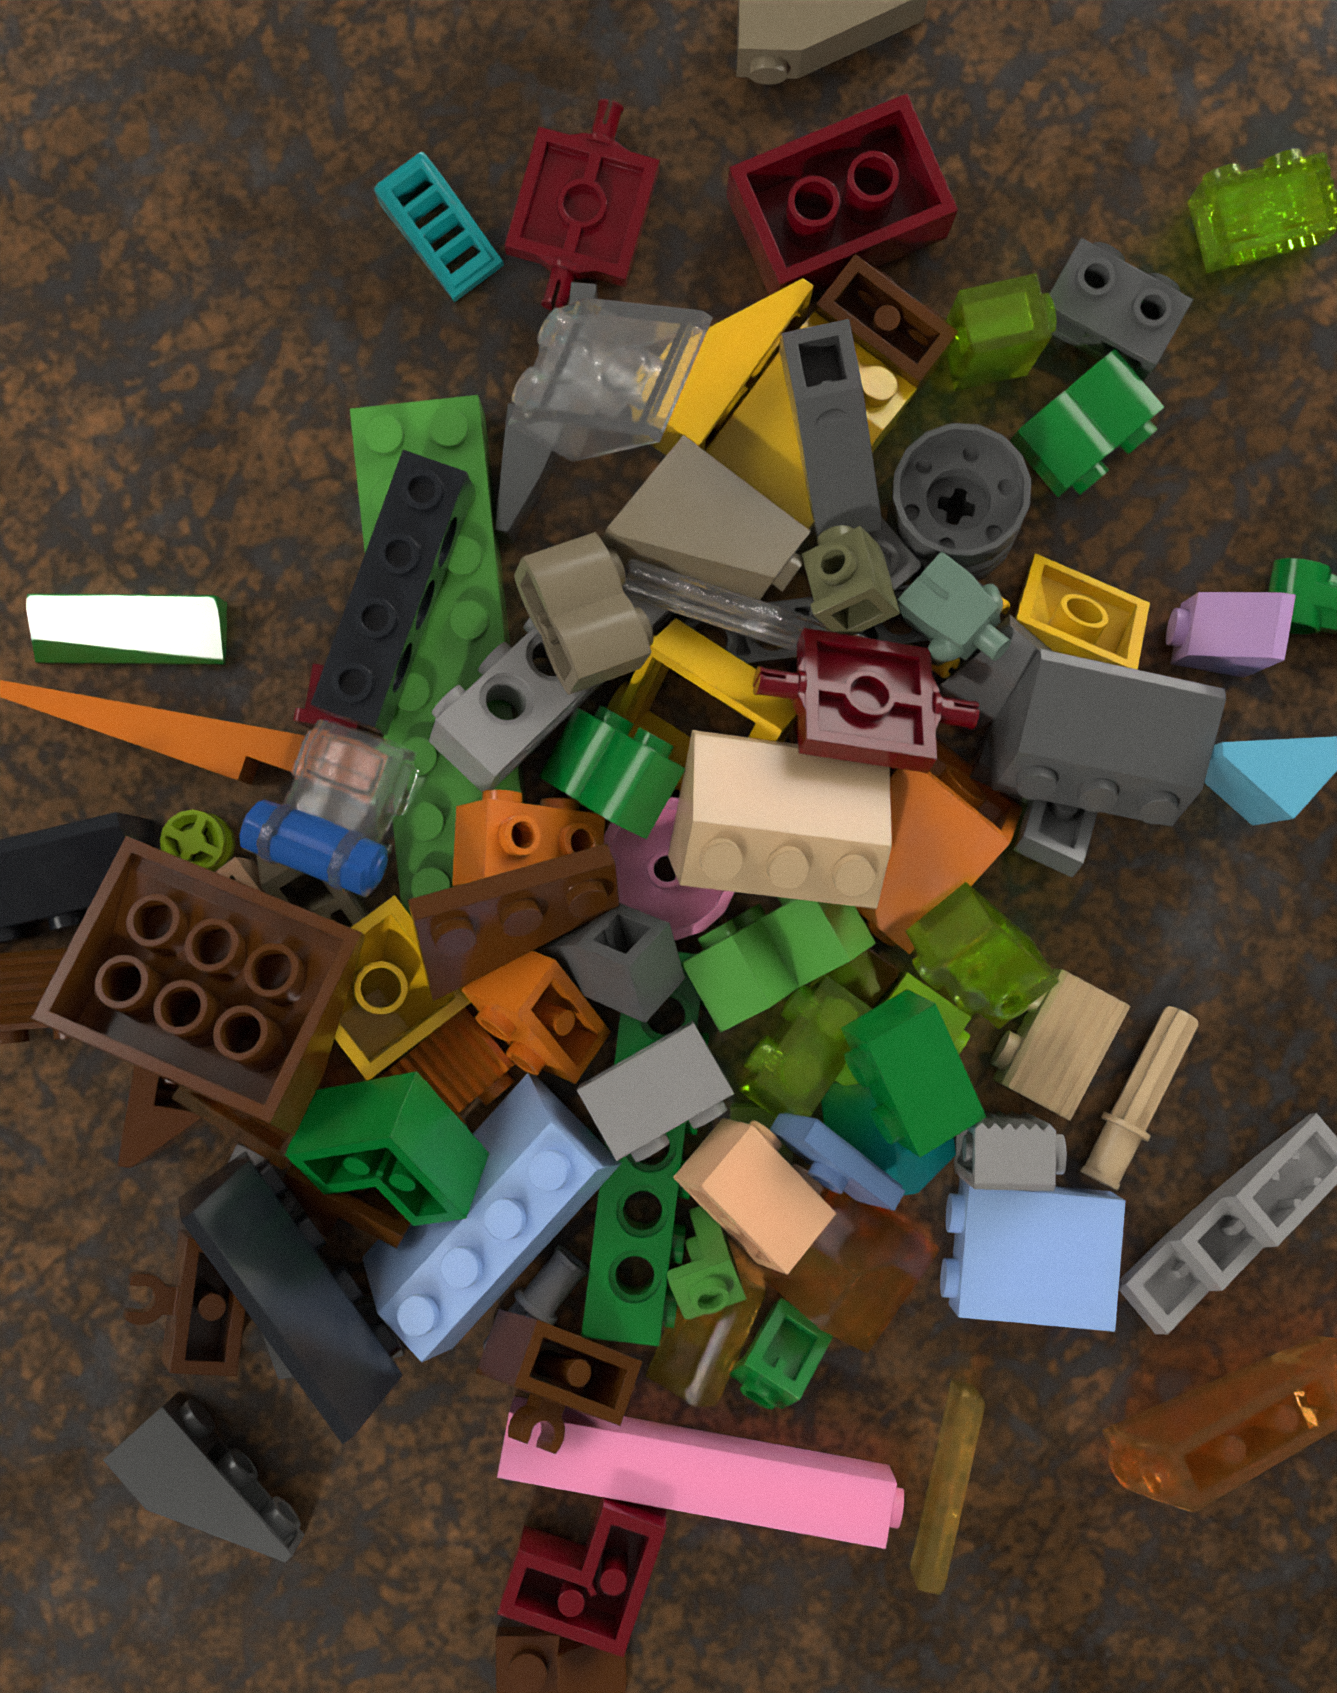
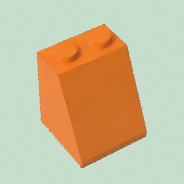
M937 737V760L928 773L897 768L890 770L892 848L878 907L874 909L855 906L858 912L867 919L868 928L879 940L890 946L898 945L908 954L919 945L1011 843L1023 809L1008 795L994 791L991 787L970 778L973 767Z

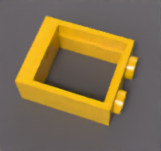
M676 618L657 636L653 634L654 639L653 644L650 646V656L640 669L635 670L630 682L625 681L618 688L607 707L612 712L634 723L629 733L630 737L633 738L640 727L673 745L674 749L669 759L684 768L691 738L649 711L669 668L756 723L748 738L785 742L798 720L790 699L753 694L755 668ZM683 775L675 787L678 791L681 790Z

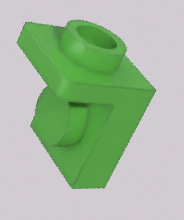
M701 1206L689 1210L696 1236L685 1239L692 1262L667 1272L670 1288L684 1319L712 1314L726 1306L746 1300L728 1238L724 1236L722 1227Z

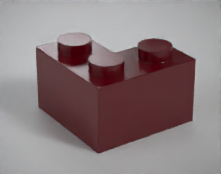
M601 1497L585 1545L524 1525L503 1587L497 1614L624 1657L666 1531V1509Z

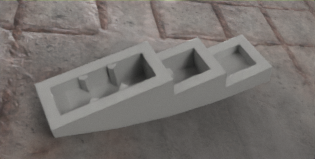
M1317 1113L1309 1114L1211 1193L1119 1279L1118 1290L1155 1334L1168 1335L1209 1291H1223L1263 1248L1278 1247L1337 1185L1336 1135Z

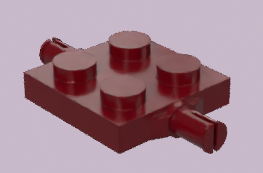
M600 99L598 101V108L590 134L579 133L569 135L538 126L504 245L506 255L539 263L551 271L541 305L553 311L555 303L557 313L567 312L571 282H574L575 278H593L627 287L660 171V159L630 152L614 141L621 115L624 112V107L614 100L611 109L609 108V99Z
M804 628L797 641L796 673L758 666L753 680L754 695H765L790 699L798 716L799 754L928 773L937 760L936 728L938 724L942 723L974 729L980 713V709H977L979 707L978 701L942 697L932 676L931 653L928 648Z

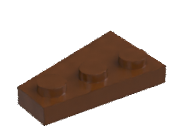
M608 844L408 899L426 980L433 1001L620 906L616 864Z

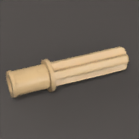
M1167 1006L1162 1010L1111 1113H1103L1101 1118L1106 1123L1085 1166H1082L1080 1172L1118 1191L1119 1183L1141 1140L1148 1142L1151 1137L1146 1130L1199 1027L1198 1020L1176 1007Z

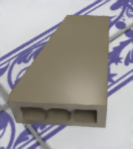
M683 435L607 527L602 541L606 548L611 547L618 553L625 569L758 604L772 584L783 592L804 564L803 558L796 552L811 531Z

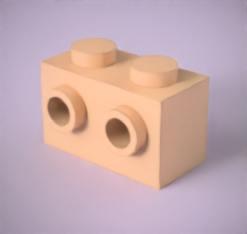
M722 1118L673 1178L756 1263L788 1275L837 1213L820 1196L824 1190L823 1186L810 1177L806 1169L797 1164L791 1166L778 1152L782 1147V1143L767 1127L755 1120H751L747 1124Z

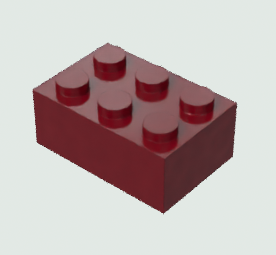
M908 93L729 167L727 199L769 296L802 278L814 285L812 294L829 288L855 254L869 265L877 268L944 240L948 237L958 212L956 203Z

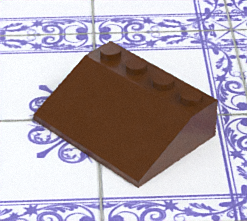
M126 836L31 1019L72 1039L295 1136L324 1075L365 935L362 932Z

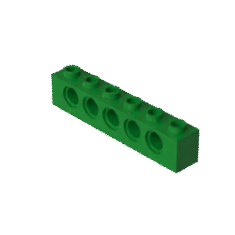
M678 951L681 963L696 954ZM681 964L685 979L669 997L678 1000L685 1010V1017L681 1026L692 1020L698 1026L700 1006L705 1005ZM620 1012L614 1065L671 1032L657 1031L650 1025L649 1021L644 1023ZM700 1032L708 1046L709 1033ZM688 1120L666 1132L670 1143L663 1155L654 1159L645 1158L639 1162H635L631 1153L619 1159L622 1164L599 1188L581 1337L660 1346L662 1327L674 1328L677 1301L671 1288H666L667 1272L669 1270V1262L682 1264L686 1225L674 1223L677 1198L689 1199L690 1194L673 1176L687 1161L682 1159L684 1135H697L698 1128L693 1129ZM605 1141L604 1146L611 1152L610 1148L608 1147ZM638 1191H648L654 1194L662 1205L658 1216L648 1222H638L632 1219L627 1214L624 1206L626 1199L631 1194ZM639 1256L646 1259L652 1265L654 1273L648 1282L639 1286H633L625 1283L619 1277L617 1272L618 1265L627 1257Z

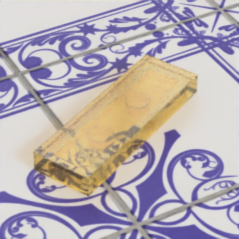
M952 1379L910 1564V1570L918 1590L941 1595V1591L945 1589L985 1407L984 1400L973 1384Z

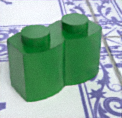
M1114 349L1024 424L1010 439V442L1057 497L1061 496L1071 486L1080 496L1109 471L1102 462L1103 459L1119 446L1129 455L1158 430L1151 422V419L1164 406L1117 350Z
M599 705L594 716L576 707L542 768L539 777L610 822L647 839L686 768L669 759L674 749L673 745L640 727L633 738L630 737L629 733L634 723L602 705Z

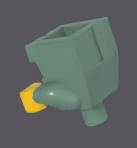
M943 551L939 553L922 574L897 599L904 622L917 633L920 632L931 641L928 649L931 653L932 670L942 678H948L951 675L948 672L951 667L956 669L960 663V658L967 660L977 648L990 659L996 661L1006 652L1011 644V640L996 629L1001 623L1000 613L1002 612L1006 615L1010 609V603L1001 597L997 586L994 584L981 586L971 573Z

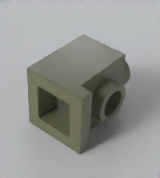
M845 525L831 527L818 536L817 547L802 553L814 602L811 603L813 615L831 632L853 636L901 614L883 550L861 526L854 529Z

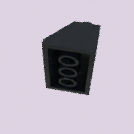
M114 812L0 839V944L27 938L25 927L48 922L50 931L78 927L126 836L159 849L153 821Z
M245 1151L178 1198L180 1219L343 1445L358 1432L403 1376L393 1358L402 1348L380 1317L369 1324L355 1304L365 1296L343 1264L331 1271L320 1256L318 1250L325 1246L327 1242L304 1211L296 1218H293L279 1197L288 1192L289 1189L270 1161L265 1158L256 1165Z

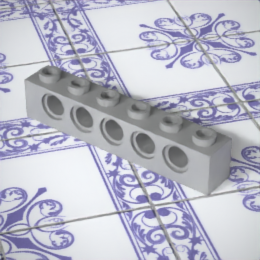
M624 568L625 576L640 579L648 588L647 592H638L628 587L626 583L622 586L623 592L633 607H640L646 613L653 634L700 590L696 587ZM531 618L528 619L523 627L528 633L514 647H510L506 642L497 646L478 668L482 676L466 691L460 685L455 686L438 702L431 713L436 719L429 742L481 792L496 788L575 711L576 707L585 702L603 684L600 683L568 695L557 676H547L541 673L535 667L533 660L548 658L542 636ZM494 700L506 701L516 709L519 717L513 720L499 719L489 711L487 703Z

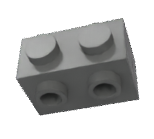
M1081 238L1032 324L1099 361L1116 349L1143 381L1158 364L1193 299L1181 293L1178 284L1169 277L1159 273L1147 274L1125 262L1123 254L1113 246L1102 242L1091 243Z

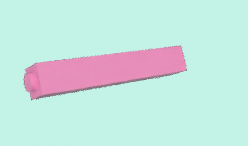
M513 1398L507 1420L497 1479L886 1549L889 1527L898 1529L901 1524L904 1508V1489L896 1487L897 1482L890 1465L628 1417H623L621 1426L566 1407L562 1415L565 1425L564 1441L558 1452L553 1454L536 1447L541 1433L540 1422L534 1426L528 1444L508 1437V1426L513 1414L520 1407L526 1405L528 1399Z

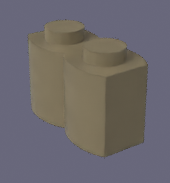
M596 532L521 558L514 574L520 596L533 624L542 636L544 647L554 672L568 695L633 672L643 666L651 654L650 646L653 644L654 639L650 621L640 607H633L623 592L622 586L626 582L623 563L613 548H606Z

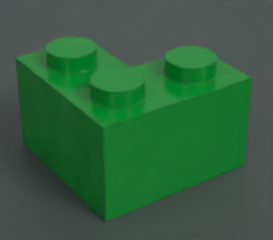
M416 1071L316 1090L295 1136L290 1141L285 1156L324 1195L376 1187L413 1226L467 1218L490 1153L437 1095L431 1085Z

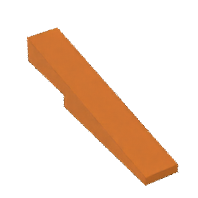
M0 680L1 698L252 785L259 763L262 762L378 803L388 776L386 754L383 749Z

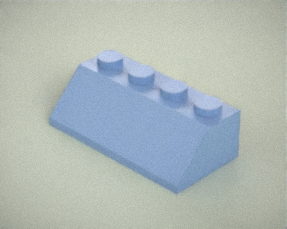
M527 1073L473 1133L490 1154L467 1218L418 1226L410 1224L397 1249L378 1239L362 1257L377 1314L421 1362L453 1349L622 1164L619 1160L616 1161L613 1154L536 1075Z

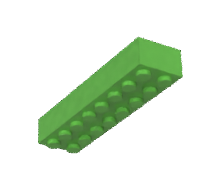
M478 395L350 409L364 552H366L402 450L466 471L475 489L387 736L384 735L401 904L410 916L408 899L454 887L452 886L456 806L482 800V792L429 742L436 719L431 714L432 710L455 686L460 685L465 691L469 689L482 676L478 668L497 646L503 642L510 646L499 538L495 531L496 509L486 416ZM494 700L487 703L489 711L499 719L513 720L518 718L516 709L506 701ZM522 761L493 790L520 792L523 794L522 803L527 804Z

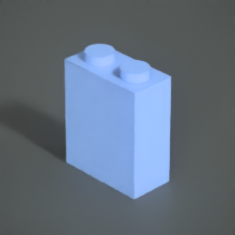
M959 1178L958 1194L950 1193L946 1205V1231L955 1233L953 1258H944L942 1261L940 1275L941 1296L949 1298V1306L960 1318L1115 1332L1126 1200L1111 1191L1055 1186L1054 1191L973 1189L965 1180Z

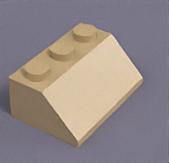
M692 730L685 765L686 769L683 775L668 852L669 861L681 886L877 909L892 848L889 767L799 754L798 744Z

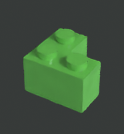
M777 897L781 903V906L765 913L762 905L759 903L697 938L703 950L681 964L719 1032L721 1033L772 1007L799 987L850 962L873 946L876 942L857 908L849 905Z

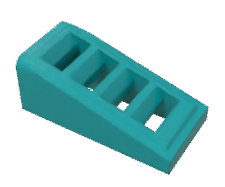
M424 152L416 154L375 186L374 191L382 209L454 302L504 266L503 260ZM426 187H428L427 190H425L423 193H421L407 205H405L404 207L402 206L410 199H412L414 196H416L418 193H420L422 190H424ZM441 204L445 211L419 229L415 222ZM458 226L462 232L435 252L431 244ZM473 246L479 254L451 274L446 265Z

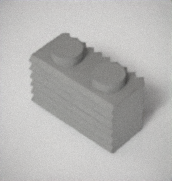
M986 1110L985 1119L954 1137L956 1151L954 1156L955 1174L959 1175L973 1189L1054 1191L1056 1174L1063 1175L1066 1169L1067 1151L1064 1135L1056 1134V1130L1049 1123L1025 1111L1021 1115L1013 1111L1008 1115L998 1111L994 1115Z

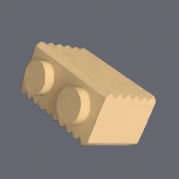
M1051 968L1046 977L1038 974L1029 985L1022 999L1021 1008L1027 1010L1028 1013L1018 1028L1017 1034L1008 1030L994 1051L991 1064L998 1067V1069L994 1073L992 1080L1070 1121L1131 1006L1063 969Z

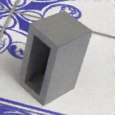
M693 1020L585 1081L577 1089L578 1094L616 1161L631 1153L635 1162H639L667 1146L670 1141L665 1133L687 1120L692 1128L696 1129L722 1115L728 1110L723 1100L734 1094Z

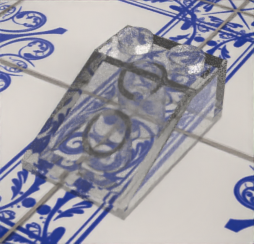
M584 298L562 308H555L547 316L538 333L537 342L542 347L534 366L526 369L515 385L512 393V402L517 405L508 425L572 462L660 442L713 317L702 310Z

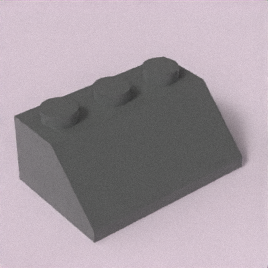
M1040 649L988 729L992 790L1019 795L1030 800H1043L1078 807L1089 812H1103L1142 820L1149 824L1173 826L1203 789L1226 702L1225 689Z

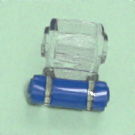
M318 719L314 729L307 731L291 772L295 778L283 804L280 805L265 799L258 801L244 818L239 834L240 846L246 851L259 855L267 863L272 865L280 863L327 882L333 889L340 892L349 891L364 898L369 896L381 882L387 868L388 854L391 853L393 844L382 840V838L386 834L393 817L403 815L409 804L408 799L419 771L414 767L417 752L379 734L326 719Z

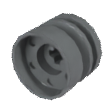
M951 423L927 431L905 450L894 472L887 509V524L920 561L921 567L914 574L915 576L919 577L941 551L971 573L977 581L986 578L1005 561L1030 507L1031 478L1022 454L1005 436L979 424ZM949 507L961 510L958 525L946 522Z

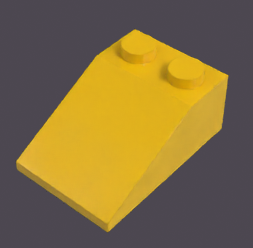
M802 278L672 346L661 363L651 359L642 369L631 389V392L637 395L632 407L635 414L636 435L664 455L671 451L683 435L706 451L780 352L781 334L799 330L805 323L814 285Z
M814 311L799 329L829 322ZM854 341L873 453L891 431L917 388ZM779 352L705 452L810 530L814 526Z

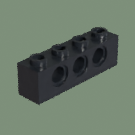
M402 450L310 704L324 714L387 736L475 492L466 471Z

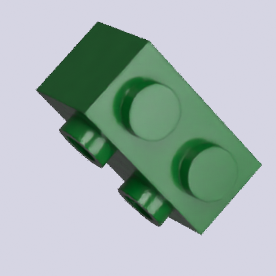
M906 989L841 1027L851 1049L844 1054L847 1066L856 1081L863 1088H869L877 1105L871 1109L872 1119L883 1138L892 1145L898 1142L920 1158L986 1118V1114L936 1003Z

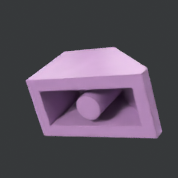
M1282 592L1196 593L1182 602L1180 608H1174L1170 615L1166 631V644L1173 646L1171 664L1245 678L1284 661L1296 595Z

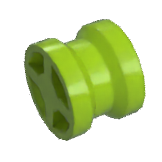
M193 809L181 811L171 817L162 828L160 837L162 851L213 872L231 860L236 845L234 833L225 820L218 815ZM206 828H208L206 835L209 838V843H207L206 836L204 835ZM201 852H204V853H202V854H200V855H196L195 858L193 859V856H194L195 854H199V853H201Z

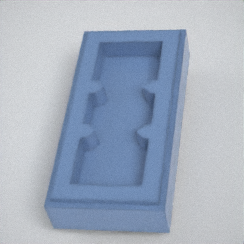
M779 1113L770 1128V1131L777 1136L784 1146L811 1166L807 1174L826 1189L838 1194H842L844 1191L858 1202L895 1211L905 1193V1190L902 1189L903 1186L820 1120L790 1113Z

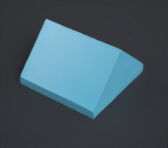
M1337 736L1235 741L1215 744L1204 783L1252 826L1294 819L1337 771Z

